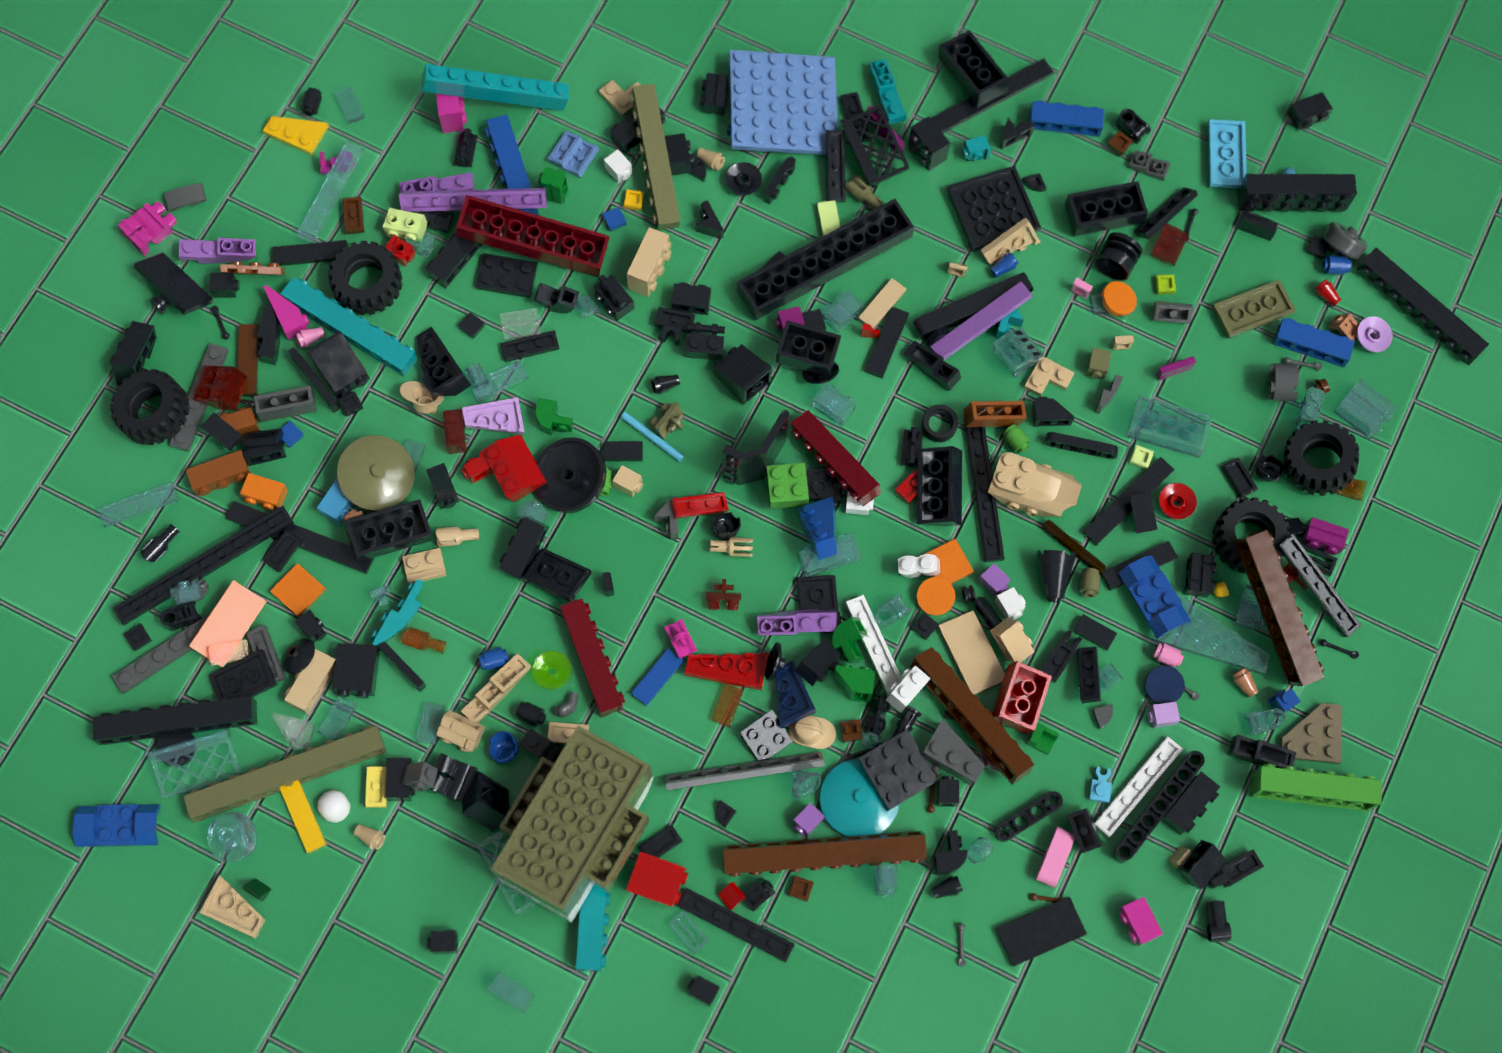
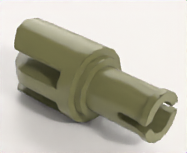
M858 175L845 185L846 190L860 202L866 201L874 209L884 204L883 201L872 193L873 188Z

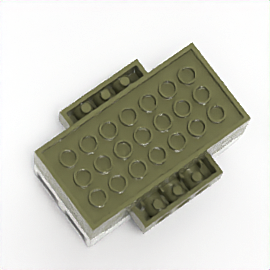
M578 725L555 764L544 757L540 759L499 827L510 838L491 870L503 884L572 923L593 885L606 892L610 890L650 821L648 815L638 810L653 780L649 764Z

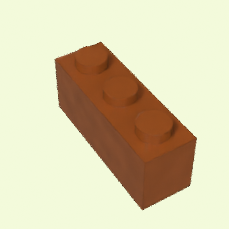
M972 401L963 409L966 427H1008L1013 424L1019 426L1027 419L1024 401Z
M241 450L186 469L192 490L197 496L208 495L213 490L227 488L229 484L235 482H244L248 473H251Z

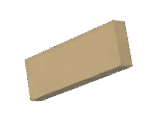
M892 278L858 317V320L861 323L870 324L871 328L875 329L906 292V288Z

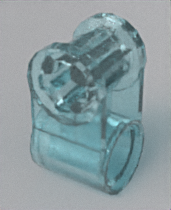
M901 594L895 596L877 610L874 619L879 628H887L912 611L901 599ZM879 615H886L888 617V620H881Z
M1280 709L1257 711L1244 715L1249 724V735L1278 729L1286 719L1284 712ZM1270 716H1276L1279 723H1273Z

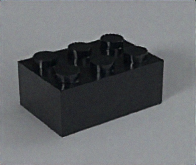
M787 320L776 353V363L830 377L840 345L841 335Z

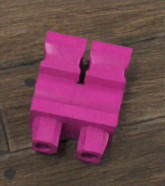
M159 201L151 206L146 203L143 206L144 208L139 209L134 216L130 215V218L123 219L118 224L122 234L144 257L150 250L148 244L150 242L157 244L162 242L167 235L172 234L171 228L177 223L176 218L171 213H168L163 218L160 216L166 209Z

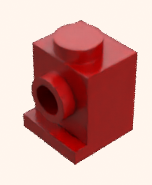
M395 234L386 245L388 251L394 254L397 262L405 267L415 257L413 245L401 240Z
M483 452L479 453L480 457L469 459L464 468L461 469L465 479H470L472 484L493 474Z

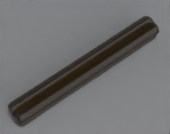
M1048 519L1043 524L1045 531L1071 552H1075L1076 556L1090 568L1097 569L1099 574L1104 572L1106 565L1054 522Z

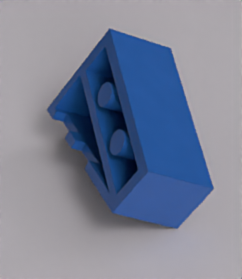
M833 496L797 508L800 526L818 560L836 555V511Z

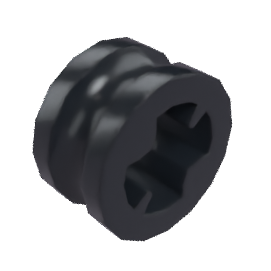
M969 585L968 588L962 586V596L965 604L968 601L975 602V592L972 585Z

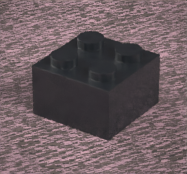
M928 116L913 125L910 130L908 148L917 155L920 164L930 171L946 161L950 141Z

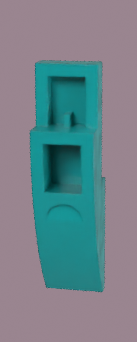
M887 59L869 62L878 101L889 124L905 121L906 113L897 93L896 82Z
M417 579L416 582L412 581L407 589V592H409L406 600L402 598L397 607L400 610L399 613L392 609L390 613L385 612L380 621L383 623L381 629H376L371 637L373 646H378L388 641L411 621L422 605L421 602L415 599L424 585L423 581Z

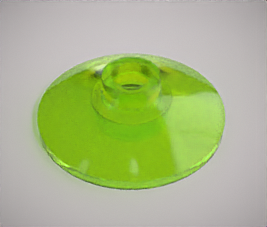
M547 651L540 654L532 667L535 681L545 689H558L564 686L572 673L569 659L558 651ZM555 669L556 673L554 675L549 674V670Z

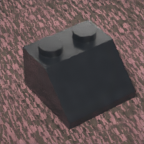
M478 771L462 798V814L493 832L501 825L509 812V790Z

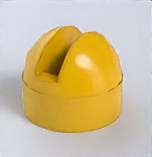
M1224 581L1215 585L1213 592L1215 596L1222 598L1229 595Z

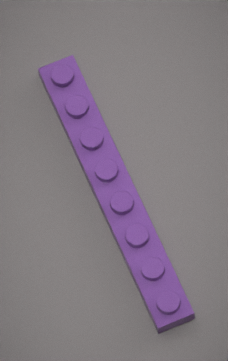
M545 188L412 191L399 193L401 210L408 212L462 210L466 195L515 209L547 207Z

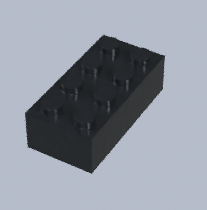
M970 30L939 45V60L977 108L1008 92L1009 78Z
M1138 181L1068 194L1064 204L1074 236L1144 223L1148 215Z
M420 499L345 520L344 525L356 563L431 541L432 538Z

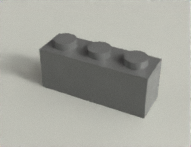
M311 385L254 396L256 414L261 422L318 411L315 393Z

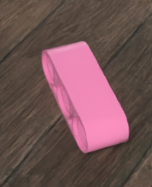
M1056 827L1037 873L1036 880L1053 888L1056 887L1074 843L1075 834Z

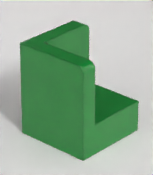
M1038 723L1027 745L1048 755L1059 733Z

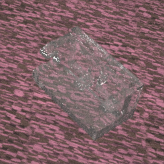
M537 308L500 314L504 340L541 334Z

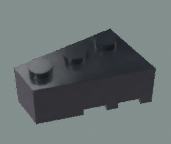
M132 321L129 328H126L124 338L119 342L117 352L111 357L110 361L117 386H121L122 380L130 378L131 374L135 372L140 373V370H145L143 368L146 358L150 359L157 339L154 325Z

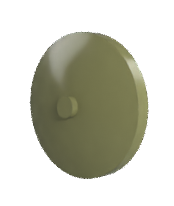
M379 435L365 436L352 442L340 456L336 472L338 486L344 497L354 506L370 512L398 506L409 495L415 479L414 464L407 450L397 441Z

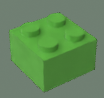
M805 463L767 466L766 477L770 509L808 505L809 494Z

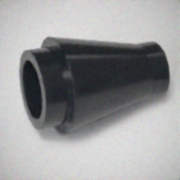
M677 374L655 376V379H651L652 389L655 394H662L679 386V376Z
M950 876L940 884L932 887L936 899L959 895V892L963 891L958 876Z

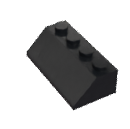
M954 446L918 449V525H962V450Z

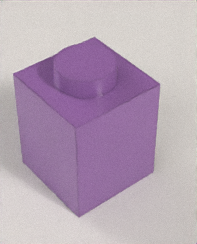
M995 563L979 578V582L994 597L999 593L1007 591L1011 580Z
M809 803L794 819V829L801 836L805 834L808 837L820 825L825 816Z

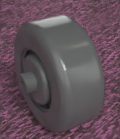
M1331 222L1322 234L1323 239L1334 248L1333 251L1338 255L1342 253L1350 258L1358 259L1367 248L1366 241L1356 233L1357 230L1352 226L1348 228L1338 222Z

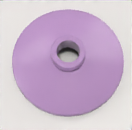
M1368 317L1358 325L1357 338L1366 350L1376 353L1382 352L1392 342V330L1383 319Z

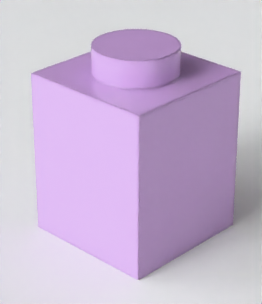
M1176 702L1152 705L1148 711L1149 723H1152L1153 728L1173 726L1180 722Z

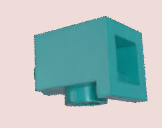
M985 135L965 141L962 155L968 162L972 160L979 161L983 157L986 160L990 158L991 148Z

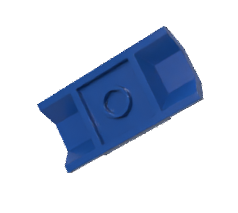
M1145 556L1127 565L1118 573L1157 639L1181 625L1191 623V619L1183 608L1182 602L1163 571L1160 570L1153 556Z
M160 805L78 806L74 814L73 823L75 846L158 845L156 826Z

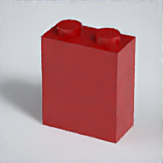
M640 852L626 891L673 908L674 904H679L682 895L679 890L681 884H686L689 873H686V867Z

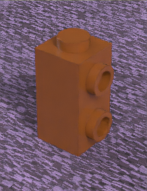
M244 407L237 412L223 413L219 416L242 436L246 435L247 432L260 431L256 414L252 408Z

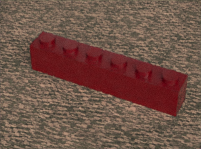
M809 410L791 422V434L793 437L802 442L807 452H812L815 455V460L820 465L823 464L826 467L828 474L838 480V484L843 490L847 489L854 502H859L864 507L881 494L880 484Z
M581 598L560 606L601 718L623 710L622 703H625L622 691L618 692L615 685H618L615 673H610L609 667H612L609 657H604L602 652L605 647L602 639H598L595 632L598 631L595 620H590L589 614L592 613L589 604H584Z

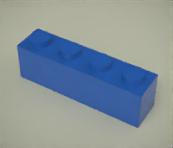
M1033 101L1029 121H1032L1034 124V130L1100 137L1103 129L1104 109Z
M1283 318L1273 341V345L1341 367H1345L1349 362L1355 341L1350 340L1346 336H1338L1328 330H1319L1312 325L1301 324L1290 318Z

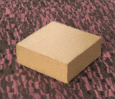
M1133 335L1114 337L1111 343L1112 350L1130 349L1134 342Z

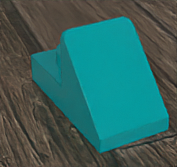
M1015 309L1000 320L996 334L997 339L1003 340L1004 334H1009L1011 325L1022 327L1024 319L1018 309Z

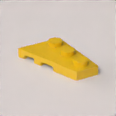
M271 116L263 129V133L312 155L329 125L325 122Z

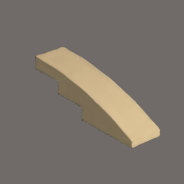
M517 653L489 679V683L461 710V715L479 723L517 685L532 666Z

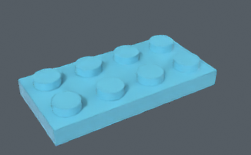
M1209 119V187L1239 188L1247 174L1245 121Z

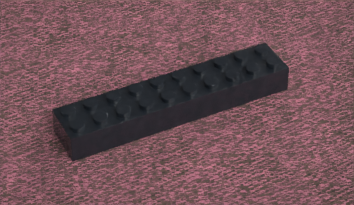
M893 199L738 281L737 292L754 319L758 320L911 238L914 232V225L897 200Z

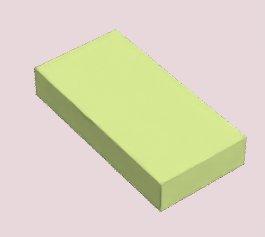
M836 202L817 203L822 235L825 236L840 228Z

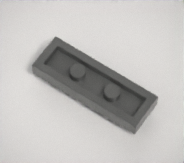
M262 625L247 632L253 653L261 649L265 651L276 682L278 683L286 679L267 626Z

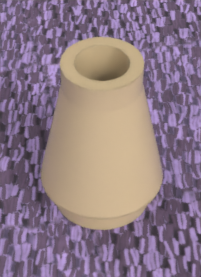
M701 148L697 153V158L699 157L712 170H720L725 162V158L718 152Z
M359 824L354 831V835L371 849L375 848L378 850L385 841V835L380 830Z

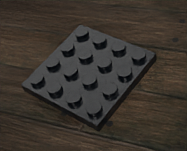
M1015 165L947 186V192L972 252L983 249L1024 218H1027L1035 232L1041 230V225Z

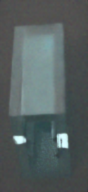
M1360 379L1333 412L1370 439L1374 434L1378 436L1384 429L1382 424L1384 421L1388 423L1395 415L1393 410L1397 406Z

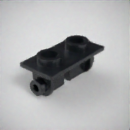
M465 128L462 133L460 132L454 165L472 167L478 135L473 134L469 128Z
M918 427L904 430L902 466L918 467V449L922 448L923 432L919 431Z
M881 693V696L873 694V697H871L868 712L874 713V716L867 715L864 725L865 733L873 734L874 731L879 737H881L882 731L885 730L886 712L890 709V703L886 701L887 697L883 693Z

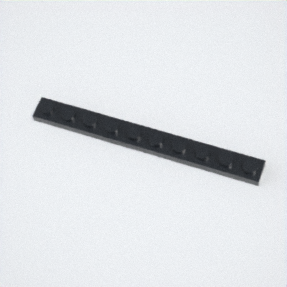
M281 506L113 607V610L120 622L126 625L292 525L294 522L285 507Z

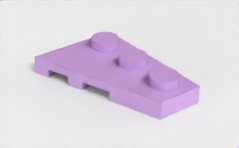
M518 397L462 407L466 428L525 434Z

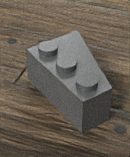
M942 719L926 746L923 756L928 762L937 765L942 770L973 787L985 765Z

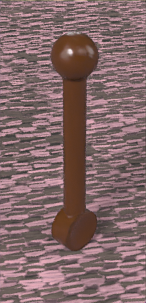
M935 783L931 785L930 802L927 807L929 813L935 811L933 806Z
M1035 893L1030 895L1032 901L1058 902L1063 900L1060 898L1037 896Z

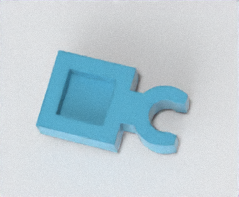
M1097 767L1094 772L1097 780H1091L1089 800L1109 803L1112 783L1106 781L1111 774V769L1108 768L1106 770V775H1101L1100 767Z

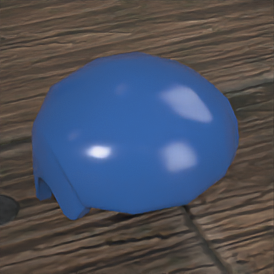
M506 731L497 732L489 739L490 748L488 752L495 762L500 764L509 763L517 756L519 745L511 733Z

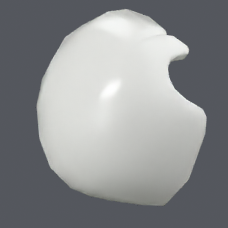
M330 790L319 798L317 807L321 816L326 821L337 823L344 820L349 814L350 802L341 791Z

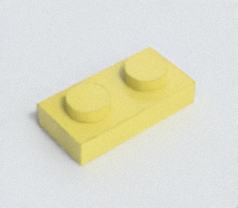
M367 767L366 808H387V800L385 799L386 767Z

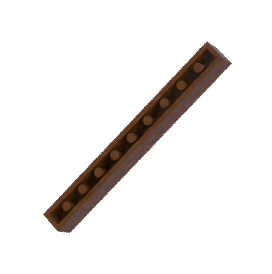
M923 831L724 845L725 874L735 877L740 876L741 873L748 872L750 875L761 874V871L780 873L781 870L789 869L790 872H799L801 868L820 870L821 867L828 866L830 869H839L841 865L860 867L862 866L861 864L867 863L871 866H879L882 862L901 864L902 861L907 860L911 863H919L922 859H927L926 838Z

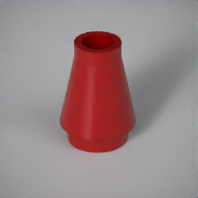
M1325 279L1315 288L1316 294L1332 306H1335L1342 300L1331 281L1328 282Z

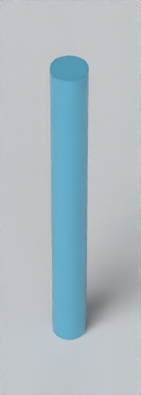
M624 412L621 418L679 462L683 460L684 455L628 413Z

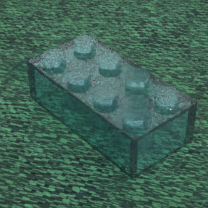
M1139 395L1133 407L1126 437L1199 458L1205 448L1212 416Z

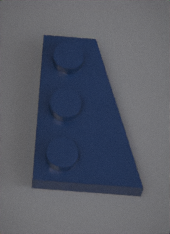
M793 661L785 664L782 670L778 669L775 673L780 716L779 725L781 729L817 712L800 675L795 672L796 666Z

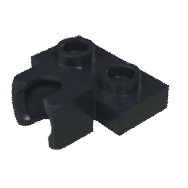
M659 307L655 326L663 328L661 341L664 343L668 336H674L675 345H679L682 332L691 334L692 331H687L688 323L694 324L695 314Z

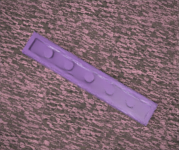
M1019 282L933 344L931 349L946 360L1032 298V293L1022 282Z

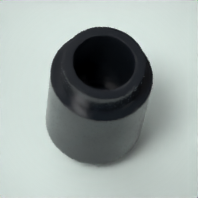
M308 88L305 91L300 105L303 114L313 116L318 113L322 101L321 91L316 88Z
M522 701L515 713L519 720L534 727L542 725L546 719L545 709L530 702L525 703Z

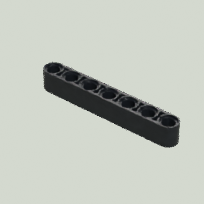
M1023 272L917 318L913 325L921 340H925L936 329H951L964 323L1019 282H1022L1030 292L1034 290V287L1026 273Z
M1191 751L1184 757L1113 851V857L1117 862L1126 863L1136 854L1203 766L1205 758L1201 752ZM1190 757H1194L1197 760V766L1190 763ZM1178 772L1186 775V781L1178 777ZM1167 787H1171L1174 790V796L1167 793ZM1155 802L1162 804L1163 811H1158L1155 808ZM1144 817L1151 820L1150 827L1143 823ZM1132 833H1136L1139 835V842H1135L1132 840ZM1119 849H1126L1128 857H1122Z

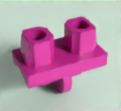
M682 619L664 627L679 659L697 651Z

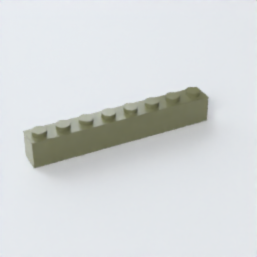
M655 84L633 86L632 93H629L630 103L634 104V110H632L633 120L637 121L636 136L640 138L641 142L639 144V153L644 157V162H642L643 172L647 173L645 184L646 189L650 190L649 205L653 207L654 211L652 222L653 225L656 224L657 230L678 228L681 221Z

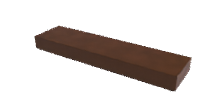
M258 324L239 325L237 395L239 397L258 396L259 341L256 337L259 330Z

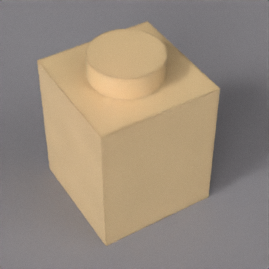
M623 465L612 480L614 488L631 497H634L635 493H639L643 487L642 476Z

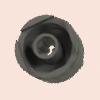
M1270 364V372H1268L1267 382L1270 383V389H1268L1267 394L1268 400L1296 401L1298 392H1294V390L1299 385L1298 364Z

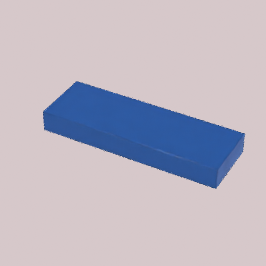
M668 648L633 690L631 695L647 707L682 665L684 660L679 659L678 655Z

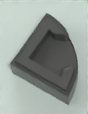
M1112 704L1093 710L1099 729L1105 727L1113 716Z

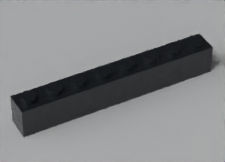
M1377 247L1357 267L1362 276L1367 277L1391 301L1396 302L1405 313L1410 314L1419 325L1424 326L1433 337L1438 338L1462 362L1470 365L1489 345L1487 341Z
M243 694L239 695L238 698L232 699L221 697L217 701L200 700L195 704L183 702L179 706L162 705L158 709L141 708L135 712L124 710L120 711V714L102 713L98 717H93V741L99 745L256 725L257 701L252 696Z

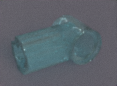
M474 363L469 365L465 372L472 385L471 389L477 402L479 403L495 396L491 383L486 379L480 364Z

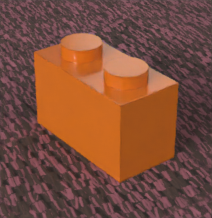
M248 473L240 494L244 502L250 505L260 504L263 508L273 511V509H278L282 506L288 489L283 483Z

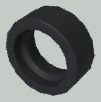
M945 405L930 407L922 419L924 435L934 442L942 443L950 440L958 427L956 413ZM942 414L950 420L951 427L945 433H937L929 427L930 418L933 415Z

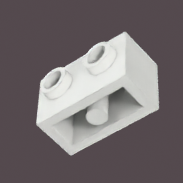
M914 666L911 671L907 669L900 677L903 679L901 683L897 684L895 682L888 690L891 694L886 701L900 713L930 680L917 666Z

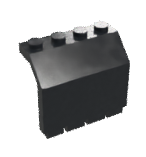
M783 410L760 449L742 453L728 445L725 446L723 450L722 477L727 483L732 485L735 483L740 486L765 479L767 466L773 465L787 438L789 412L787 410Z

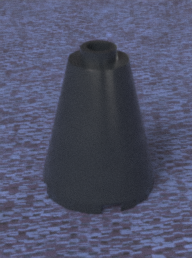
M1040 550L1037 551L1044 598H1048V602L1059 603L1060 599H1064L1075 561V552H1071V555L1066 554V551L1044 550L1043 554Z

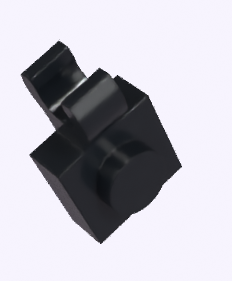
M420 211V214H423L427 223L430 224V229L448 233L453 218L452 214L442 211H434L433 214Z

